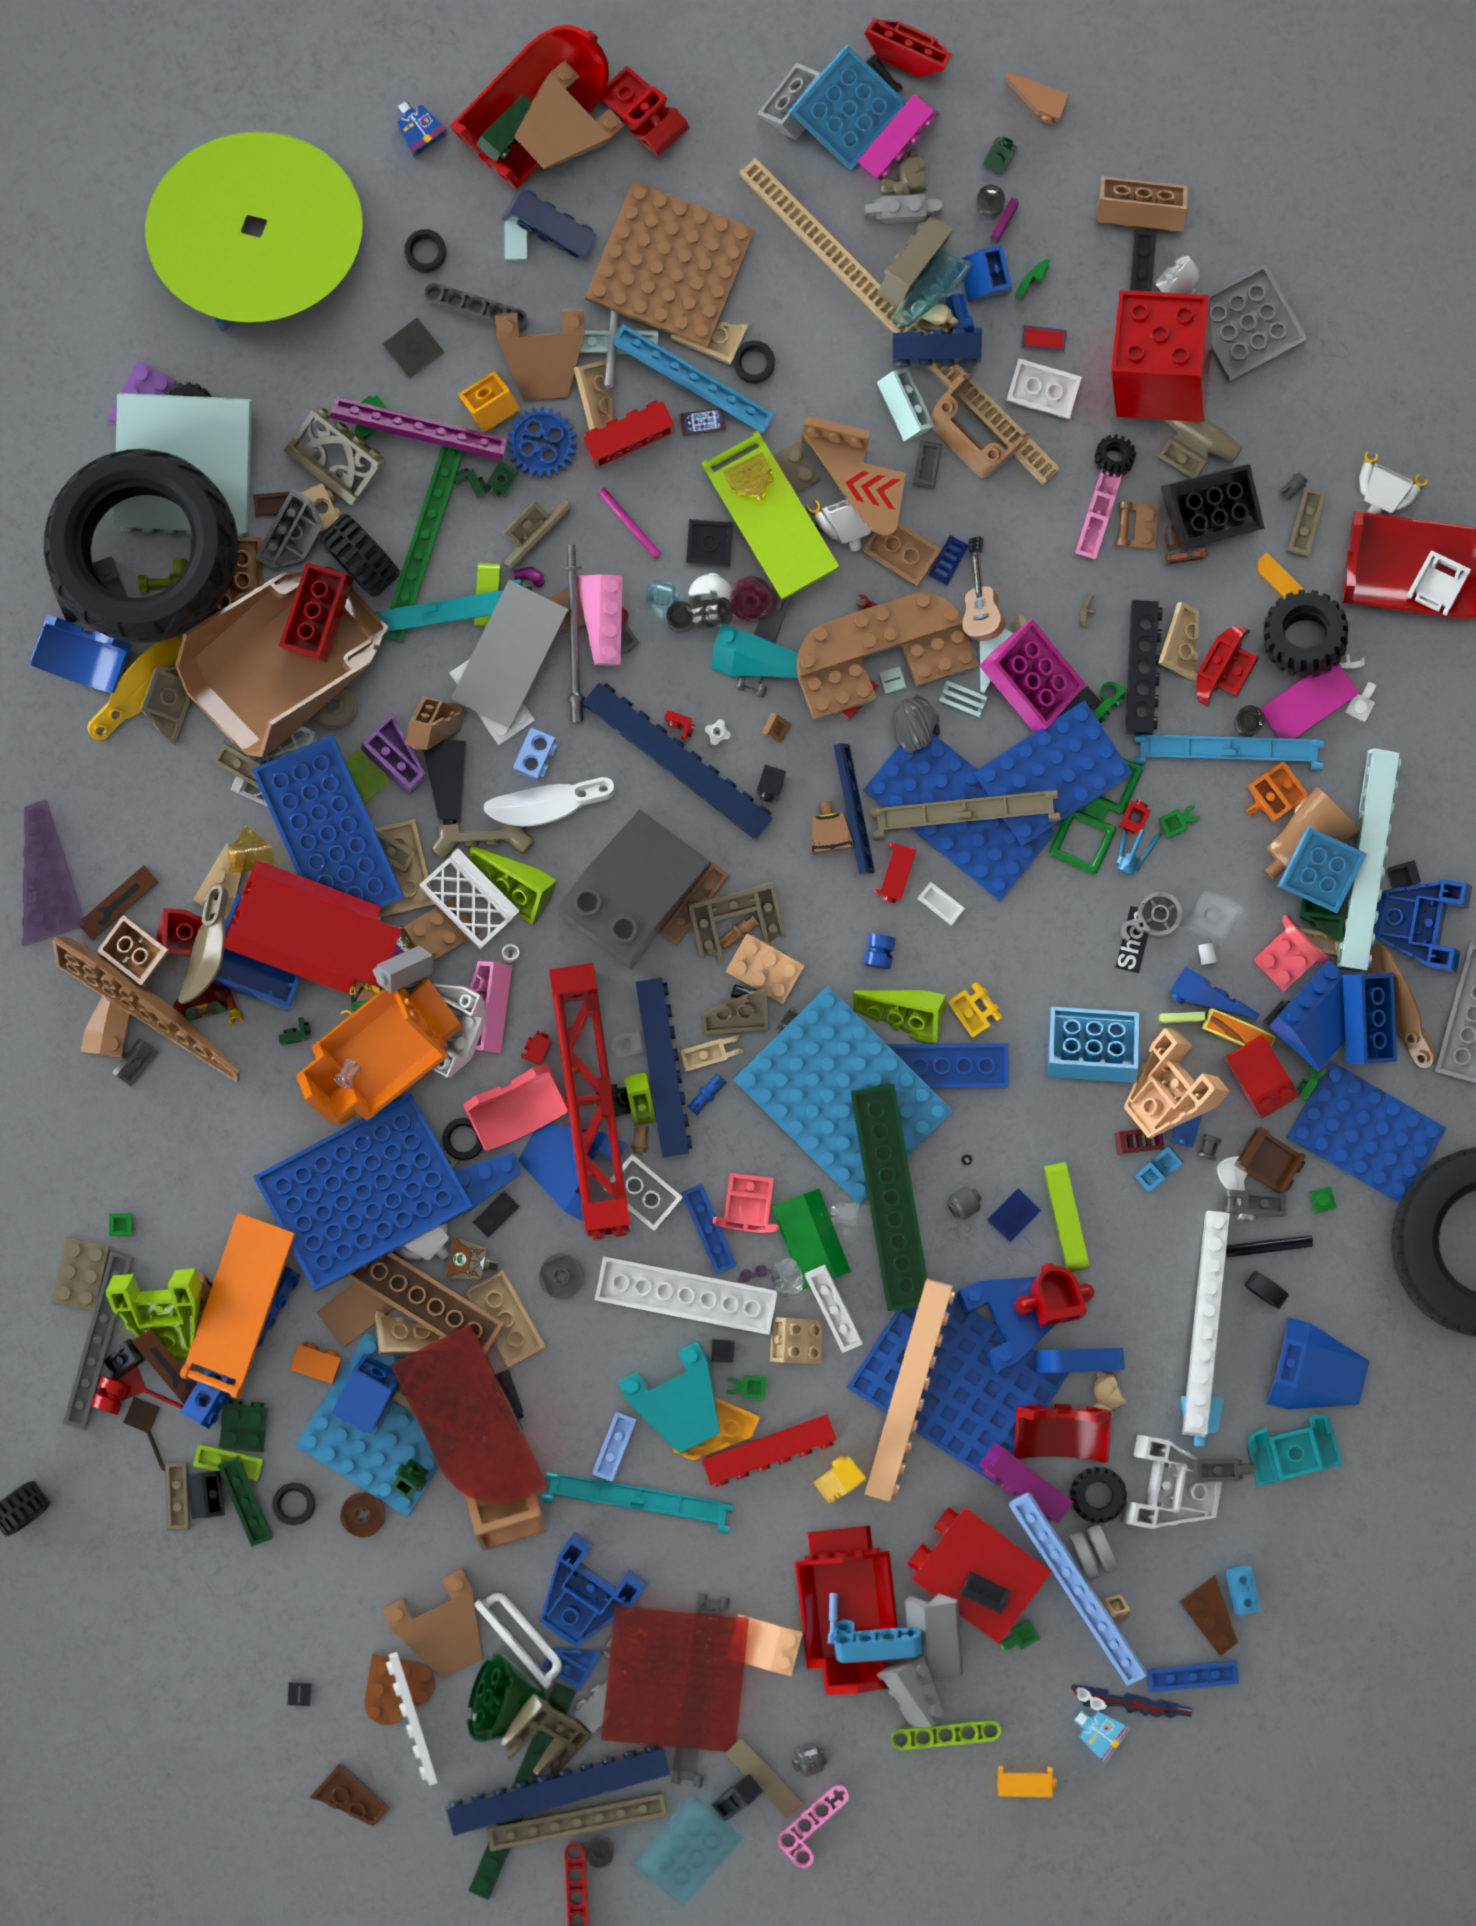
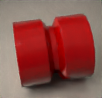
M102 1376L98 1384L100 1391L95 1393L91 1406L118 1415L122 1406L120 1399L125 1397L129 1385Z

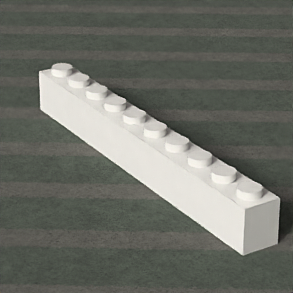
M1207 1210L1204 1218L1182 1435L1205 1437L1208 1431L1230 1213Z

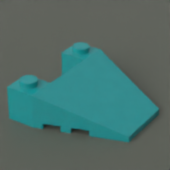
M695 1342L677 1351L687 1372L651 1390L644 1375L640 1372H636L618 1381L627 1402L680 1454L720 1434L714 1393L715 1388L712 1378V1364L703 1345L699 1342Z

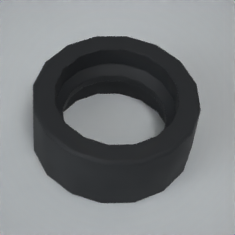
M420 229L413 232L407 238L404 253L408 264L414 270L421 273H430L443 265L446 258V246L443 238L437 232L430 229ZM428 238L437 244L438 255L434 261L421 263L414 258L413 247L420 239Z
M751 340L744 342L734 354L735 372L741 380L747 383H762L774 371L775 357L773 351L767 344L761 341ZM753 349L763 352L767 358L765 370L757 375L747 373L741 364L743 355Z
M455 1119L444 1129L442 1136L443 1146L447 1153L455 1159H472L479 1155L483 1149L470 1119ZM460 1126L470 1127L476 1134V1145L468 1152H459L451 1144V1134Z
M1256 1271L1252 1273L1245 1283V1287L1277 1309L1281 1308L1289 1296L1283 1288Z
M290 1483L283 1485L276 1491L273 1496L272 1508L279 1521L287 1525H298L306 1522L312 1516L316 1502L314 1494L308 1487L300 1483ZM298 1491L305 1496L307 1507L302 1515L289 1517L282 1511L281 1499L287 1492Z

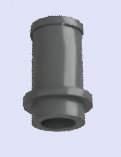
M1300 472L1293 474V478L1280 490L1284 496H1287L1288 500H1291L1302 487L1307 486L1308 480Z

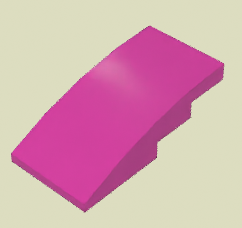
M1332 664V670L1328 673L1322 671L1318 677H1313V674L1308 675L1307 678H1303L1259 710L1279 738H1297L1360 694V692L1341 665L1334 666Z

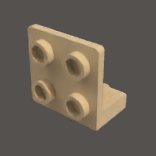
M773 1317L769 1362L820 1365L822 1361L823 1320Z

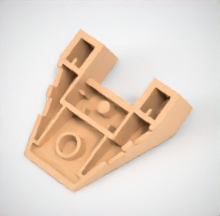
M1165 1028L1151 1044L1149 1049L1151 1053L1146 1063H1143L1140 1069L1142 1071L1138 1082L1134 1083L1124 1105V1109L1148 1138L1155 1137L1217 1108L1230 1092L1218 1076L1202 1073L1194 1081L1179 1063L1192 1048L1191 1043L1181 1031Z

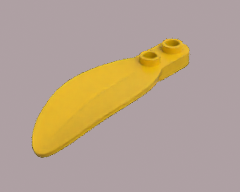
M178 636L155 643L122 675L115 692L110 695L109 702L88 723V733L94 740L101 741L106 739L123 720L141 712L139 709L154 668L176 665L181 646V640ZM114 711H118L116 717H112ZM99 727H103L101 733L96 732Z

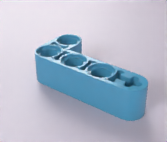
M851 1620L838 1621L834 1626L836 1658L842 1663L913 1658L923 1653L921 1631L915 1627L855 1632L854 1622Z

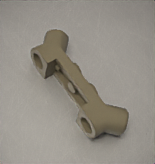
M504 823L503 830L461 833L459 824L437 826L438 838L431 844V850L441 859H444L458 844L465 843V847H476L479 842H487L488 846L500 845V841H507L520 853H526L534 844V838L525 831V826H514Z

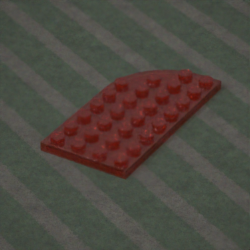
M471 1324L390 1364L441 1471L459 1491L483 1502L509 1503L524 1499L549 1487Z

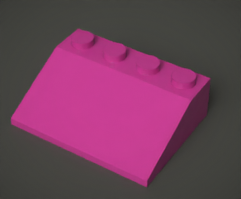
M1030 619L1000 644L980 664V668L1033 732L1041 728L1047 729L1086 685L1033 619Z

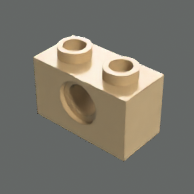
M323 483L300 492L312 500L316 510L321 504L328 505L327 512L319 514L324 525L318 537L342 515L339 507L334 508L331 500L335 499L329 487L325 488Z

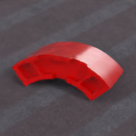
M1041 1404L1017 1407L1014 1456L1017 1459L1050 1456L1073 1457L1106 1463L1109 1461L1112 1411L1086 1406V1409L1082 1410L1071 1409L1072 1404H1054V1408L1041 1407Z

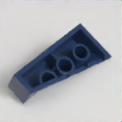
M974 328V333H968L964 329H955L950 334H946L942 330H934L928 332V335H924L922 331L893 333L892 336L893 363H897L899 367H908L910 363H919V366L922 367L932 366V363H941V366L947 367L954 366V363H963L964 366H976L977 363L981 362L982 328Z

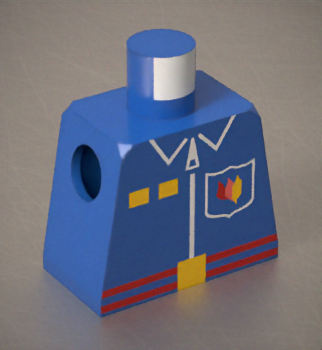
M405 101L397 107V110L403 117L397 121V125L414 158L448 134L445 126L423 105L413 110L408 101Z

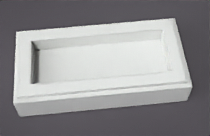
M932 882L927 885L917 898L918 901L950 926H953L966 909Z

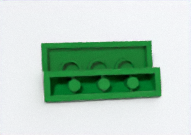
M820 1189L772 1206L803 1290L810 1288L805 1273L822 1265H826L832 1279L851 1272Z

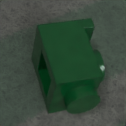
M499 460L486 483L487 487H489L488 491L497 497H500V495L507 497L519 477V472ZM498 477H505V481L503 483L497 482Z

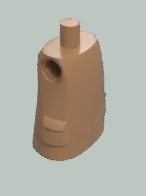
M1316 787L1308 797L1303 798L1298 806L1295 807L1293 817L1281 834L1266 847V850L1275 859L1265 870L1272 879L1275 880L1286 870L1307 826L1346 844H1349L1350 840L1360 833L1351 819L1319 788Z

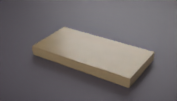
M504 1269L465 1290L470 1302L506 1324L494 1345L507 1369L546 1348L543 1339Z

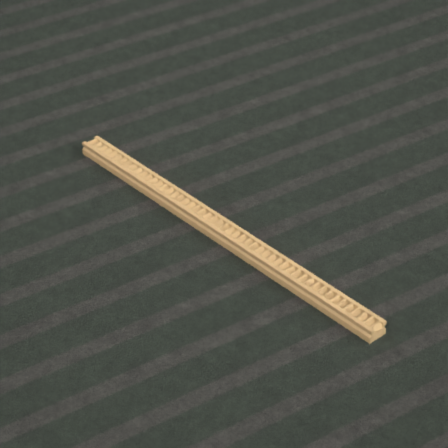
M755 157L744 169L739 171V176L893 333L922 331L924 335H928L924 329L920 330L916 327L915 320L901 306L897 309L877 295L881 285ZM932 363V366L927 367L948 389L961 376L967 374L957 363H954V366L948 367L941 366V363ZM972 378L955 395L1007 449L1021 435L1026 434ZM1031 438L1013 454L1043 486L1060 469Z

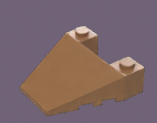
M565 60L550 72L544 80L514 136L543 169L568 161L575 156L584 155L586 152L594 149L603 148L625 125L611 109L595 121L573 98L568 90L580 76Z
M583 308L561 309L563 332L519 335L518 313L495 315L497 340L524 401L568 398L575 373L574 367L577 365L585 334Z
M464 1568L442 1579L451 1600L415 1618L412 1617L404 1598L381 1609L391 1630L442 1679L483 1659L477 1611L474 1606V1589Z

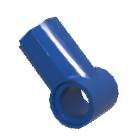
M957 293L946 297L947 307L951 310L953 317L958 320V325L951 328V332L955 331V329H964L968 333H974V323L972 317L969 316L964 293Z

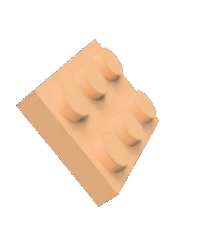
M747 933L725 972L757 990L766 987L767 996L784 1004L805 965Z

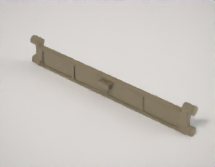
M1058 790L871 809V817H877L878 830L873 831L874 840L885 839L884 830L1046 813H1049V822L1061 821L1060 812L1054 813L1053 799H1059Z

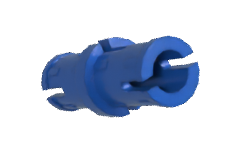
M717 1073L704 1088H700V1093L687 1105L692 1110L698 1104L693 1110L697 1116L709 1101L712 1102L715 1099V1094L727 1083L724 1079H721L715 1085L721 1078Z

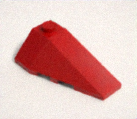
M163 908L156 939L169 950L167 955L191 956L196 936L203 924L202 917L188 910Z

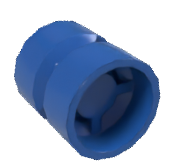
M868 933L866 946L869 950L865 952L863 965L891 969L893 956L890 955V952L894 951L896 938Z

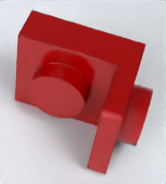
M667 710L664 720L668 722L667 725L676 729H680L683 726L684 730L681 740L686 741L687 736L691 737L695 725L692 724V718Z

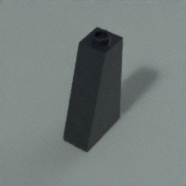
M443 740L428 750L423 749L438 819L443 821V825L462 822L467 742Z

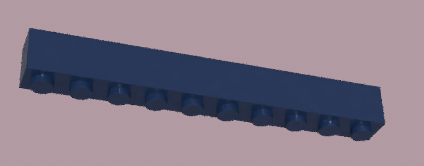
M599 682L584 700L583 706L757 841L773 820L770 816L771 811L763 805L760 807L753 803L754 798L745 791L741 794L735 789L737 785L729 778L723 780L718 776L720 772L711 764L708 766L704 765L701 762L702 757L694 751H691V753L683 748L685 744L676 737L672 740L666 735L668 731L657 723L655 726L649 722L650 717L642 710L639 712L635 711L632 708L633 703L624 696L621 699L614 694L616 690L609 684L605 683L602 685Z
M653 1744L644 1747L645 1751L636 1753V1750L625 1752L621 1758L615 1759L614 1756L601 1759L602 1763L593 1765L592 1762L582 1764L580 1769L571 1771V1768L558 1771L557 1776L550 1777L549 1774L536 1778V1782L528 1783V1781H521L515 1783V1787L506 1790V1787L494 1789L493 1794L485 1796L484 1793L472 1795V1800L465 1802L462 1799L449 1802L450 1806L446 1807L452 1834L453 1836L671 1775L664 1748Z

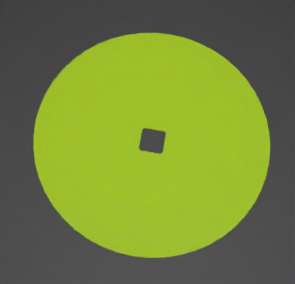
M245 132L207 142L189 152L171 167L160 181L151 198L146 216L145 238L150 260L156 273L167 288L181 301L206 315L223 320L245 323L266 322L289 317L306 310L325 298L339 285L350 270L358 254L363 230L362 211L357 192L344 170L325 152L303 140L288 135L269 132ZM248 215L267 220L260 238L241 233Z

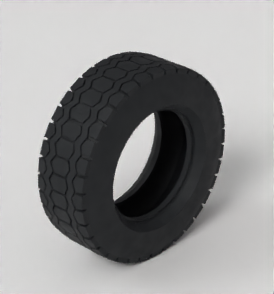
M1476 1147L1460 1150L1437 1160L1414 1179L1398 1205L1391 1236L1395 1269L1410 1299L1425 1315L1436 1323L1452 1331L1469 1336H1476V1291L1463 1286L1450 1274L1441 1256L1439 1236L1442 1222L1452 1205L1466 1194L1476 1190Z

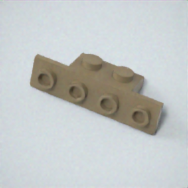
M533 500L503 531L517 545L503 563L509 568L518 566L523 561V556L528 551H532L537 547L540 538L543 535H548L553 530V525L559 519L561 520L568 515L572 505L562 500L548 514Z

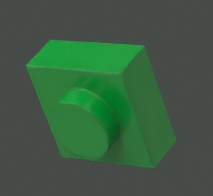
M1331 1187L1309 1192L1314 1214L1337 1208Z
M109 1214V1236H133V1214Z

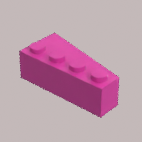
M913 94L857 162L877 179L886 178L892 172L894 163L903 159L907 154L906 150L919 140L921 133L934 122L939 113L920 96Z

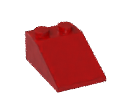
M1264 1035L1257 1037L1225 1057L1252 1109L1261 1119L1300 1096Z

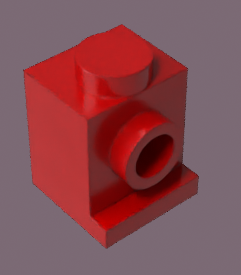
M1136 800V802L1131 801L1119 828L1138 836L1139 831L1143 829L1151 812L1147 808L1148 805L1139 800ZM1138 814L1139 820L1133 821L1131 815Z
M537 1030L533 1038H528L524 1048L528 1050L527 1053H522L520 1057L539 1066L543 1065L552 1041L548 1040L549 1035Z

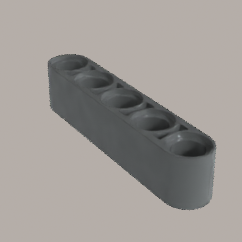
M430 283L425 288L426 300L434 307L496 326V320L491 316L493 311L501 310L503 313H518V316L524 318V322L519 325V333L525 331L528 327L527 314L521 309L439 283ZM438 290L441 292V295L437 299H432L429 297L431 291ZM453 297H460L462 299L461 303L456 306L450 304V300ZM479 303L482 305V309L479 312H473L471 306Z

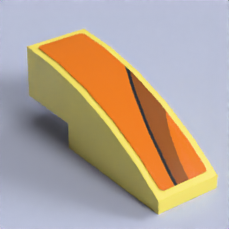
M1210 1008L1202 1026V1029L1238 1046H1244L1257 1037L1264 1035L1272 1048L1276 1036L1213 1008Z

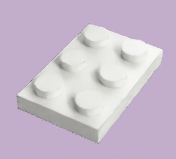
M1018 359L1006 402L1069 420L1082 377Z

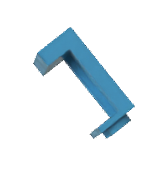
M1243 1565L1225 1569L1234 1614L1238 1613L1239 1616L1261 1612L1252 1567Z

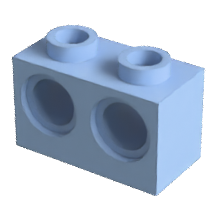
M530 728L513 769L535 780H539L540 776L544 777L549 766L546 764L549 756H554L558 746L555 744L556 739ZM540 739L545 740L547 747L544 750H537L535 748L536 741ZM532 759L536 760L538 767L535 770H528L526 763Z

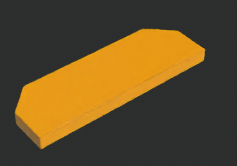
M1267 552L1257 561V572L1285 599L1286 594L1293 592L1295 595L1298 594V590H1305Z

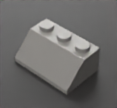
M796 63L758 112L759 117L782 134L797 140L806 128L788 110L821 73Z

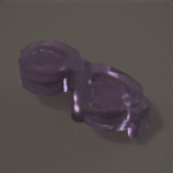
M758 1265L755 1268V1272L749 1269L742 1270L738 1281L748 1282L753 1277H765L771 1272L765 1265Z

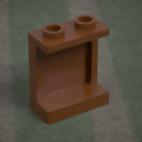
M1256 1127L1234 1166L1276 1193L1287 1192L1294 1183L1292 1178L1295 1173H1299L1305 1164L1303 1160L1306 1155L1296 1152L1268 1134L1269 1131L1265 1128Z

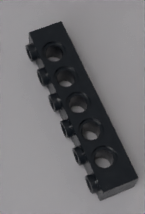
M1132 600L1125 734H1153V730H1157L1158 717L1154 716V708H1158L1159 695H1155V686H1159L1160 673H1156V664H1159L1158 661L1161 655V651H1157V642H1161L1162 630L1158 629V620L1162 621L1163 608L1159 607V601ZM1148 619L1151 621L1152 627L1150 629H1143L1140 621ZM1141 641H1148L1151 649L1143 651L1140 649L1139 643ZM1143 662L1147 663L1150 666V671L1142 673L1138 665ZM1144 684L1149 688V693L1141 695L1137 687ZM1139 706H1144L1148 710V715L1141 717L1137 714L1136 709Z

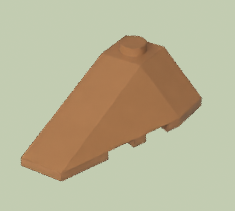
M102 996L84 1030L81 1052L123 1059L126 1055L132 1015Z

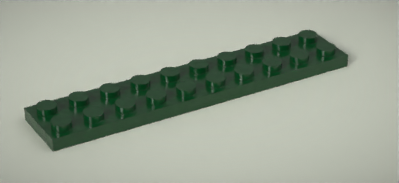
M895 1084L850 1091L887 1311L917 1307L921 1300L927 1272Z

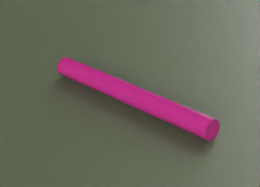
M605 487L602 488L598 494L655 559L658 558L662 553Z

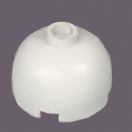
M1184 256L1175 262L1176 266L1165 269L1156 280L1155 285L1161 292L1194 294L1200 275L1197 266L1190 257Z
M709 573L708 575L698 577L691 584L688 603L696 610L701 611L702 607L709 608L710 611L708 613L716 614L727 612L729 606H731V587L720 575Z

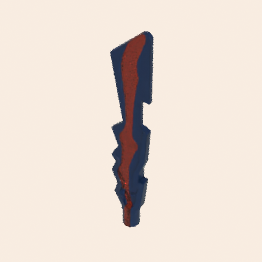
M1076 1684L1071 1686L1076 1696L1077 1688L1083 1687L1092 1697L1103 1700L1106 1706H1124L1128 1713L1139 1711L1145 1716L1150 1714L1156 1718L1162 1715L1168 1718L1177 1715L1192 1716V1708L1181 1707L1177 1703L1159 1699L1158 1702L1130 1693L1118 1696L1108 1694V1689ZM1090 1700L1086 1702L1081 1701L1084 1707H1091Z

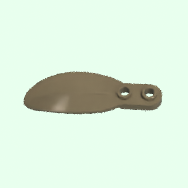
M220 885L212 886L206 895L202 914L203 924L196 936L187 973L178 1002L181 1004L190 1002L202 994L216 977L222 963L225 949L223 948L225 942L224 915L228 901V891Z

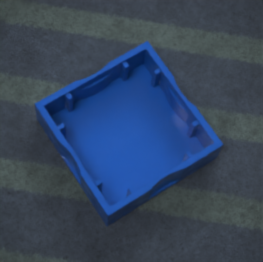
M238 894L235 897L225 924V939L242 897ZM224 949L220 969L212 983L288 1011L301 977Z

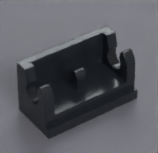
M970 1571L959 1594L1001 1614L1011 1591Z

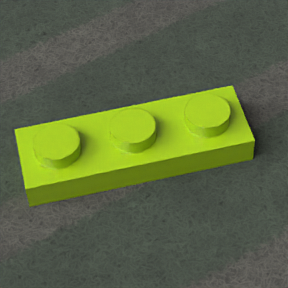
M198 1444L193 1466L220 1471L217 1466L219 1463L240 1456L249 1479L259 1481L264 1459Z

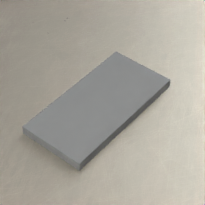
M509 580L451 699L511 728L569 609Z

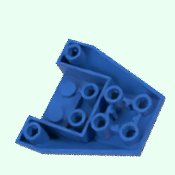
M1288 1317L1275 1380L1271 1384L1267 1404L1284 1409L1359 1405L1370 1361L1313 1324Z

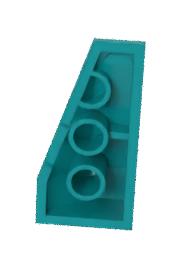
M722 623L714 643L711 669L734 677L771 676L777 678H798L796 672L798 653Z

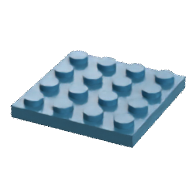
M845 45L788 112L849 170H852L860 157L907 102L848 45Z

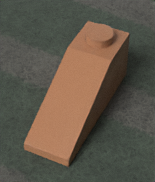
M1007 71L1005 82L1038 117H1041L1043 122L1058 124L1069 94Z

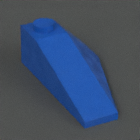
M1187 966L1181 971L1169 991L1172 994L1171 998L1180 1004L1185 1002L1203 1008H1213L1220 1012L1254 1020L1260 1016L1259 1013L1235 998L1233 1000L1230 999V995L1223 989L1212 988L1210 986L1211 981Z

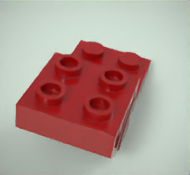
M628 66L608 82L605 94L600 100L601 103L608 109H611L616 116L625 122L629 132L657 157L663 154L690 129L688 122L676 108L665 106L666 96L654 85L651 87Z

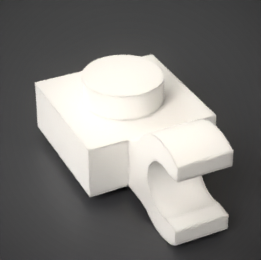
M1367 682L1362 694H1358L1351 699L1345 713L1365 723L1375 702L1369 699L1377 685Z

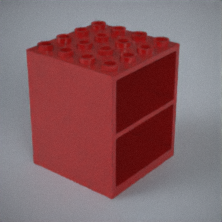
M1119 290L1111 366L1116 417L1192 422L1205 421L1212 350L1209 295Z

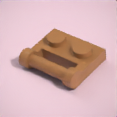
M1120 502L1119 538L1116 539V546L1155 550L1159 505ZM1130 511H1136L1134 540L1128 539Z

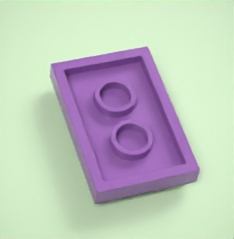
M137 360L120 393L164 395L170 392L169 389L172 386L173 388L175 387L177 381ZM117 400L107 417L109 421L115 424L117 419Z

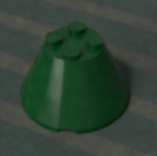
M500 1653L493 1654L494 1658L492 1660H486L483 1663L471 1690L468 1708H472L471 1720L467 1719V1726L470 1737L476 1742L483 1743L504 1738L513 1720L533 1695L540 1697L550 1704L544 1689L506 1655Z

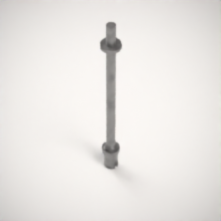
M567 545V566L562 567V570L568 572L571 694L567 697V701L570 702V721L575 722L584 721L583 701L585 700V696L580 692L576 570H581L582 566H576L575 545Z

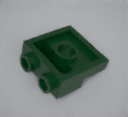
M229 1399V1403L224 1405L222 1410L219 1447L263 1453L269 1408H265L264 1403L251 1402V1406L242 1405V1400Z

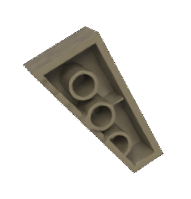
M931 215L927 221L924 219L921 221L916 229L918 233L916 235L911 234L905 244L907 245L906 249L901 248L894 258L896 262L894 264L890 262L883 272L886 274V277L877 295L897 309L902 305L905 296L909 295L913 290L919 277L923 276L953 231V228L934 215Z

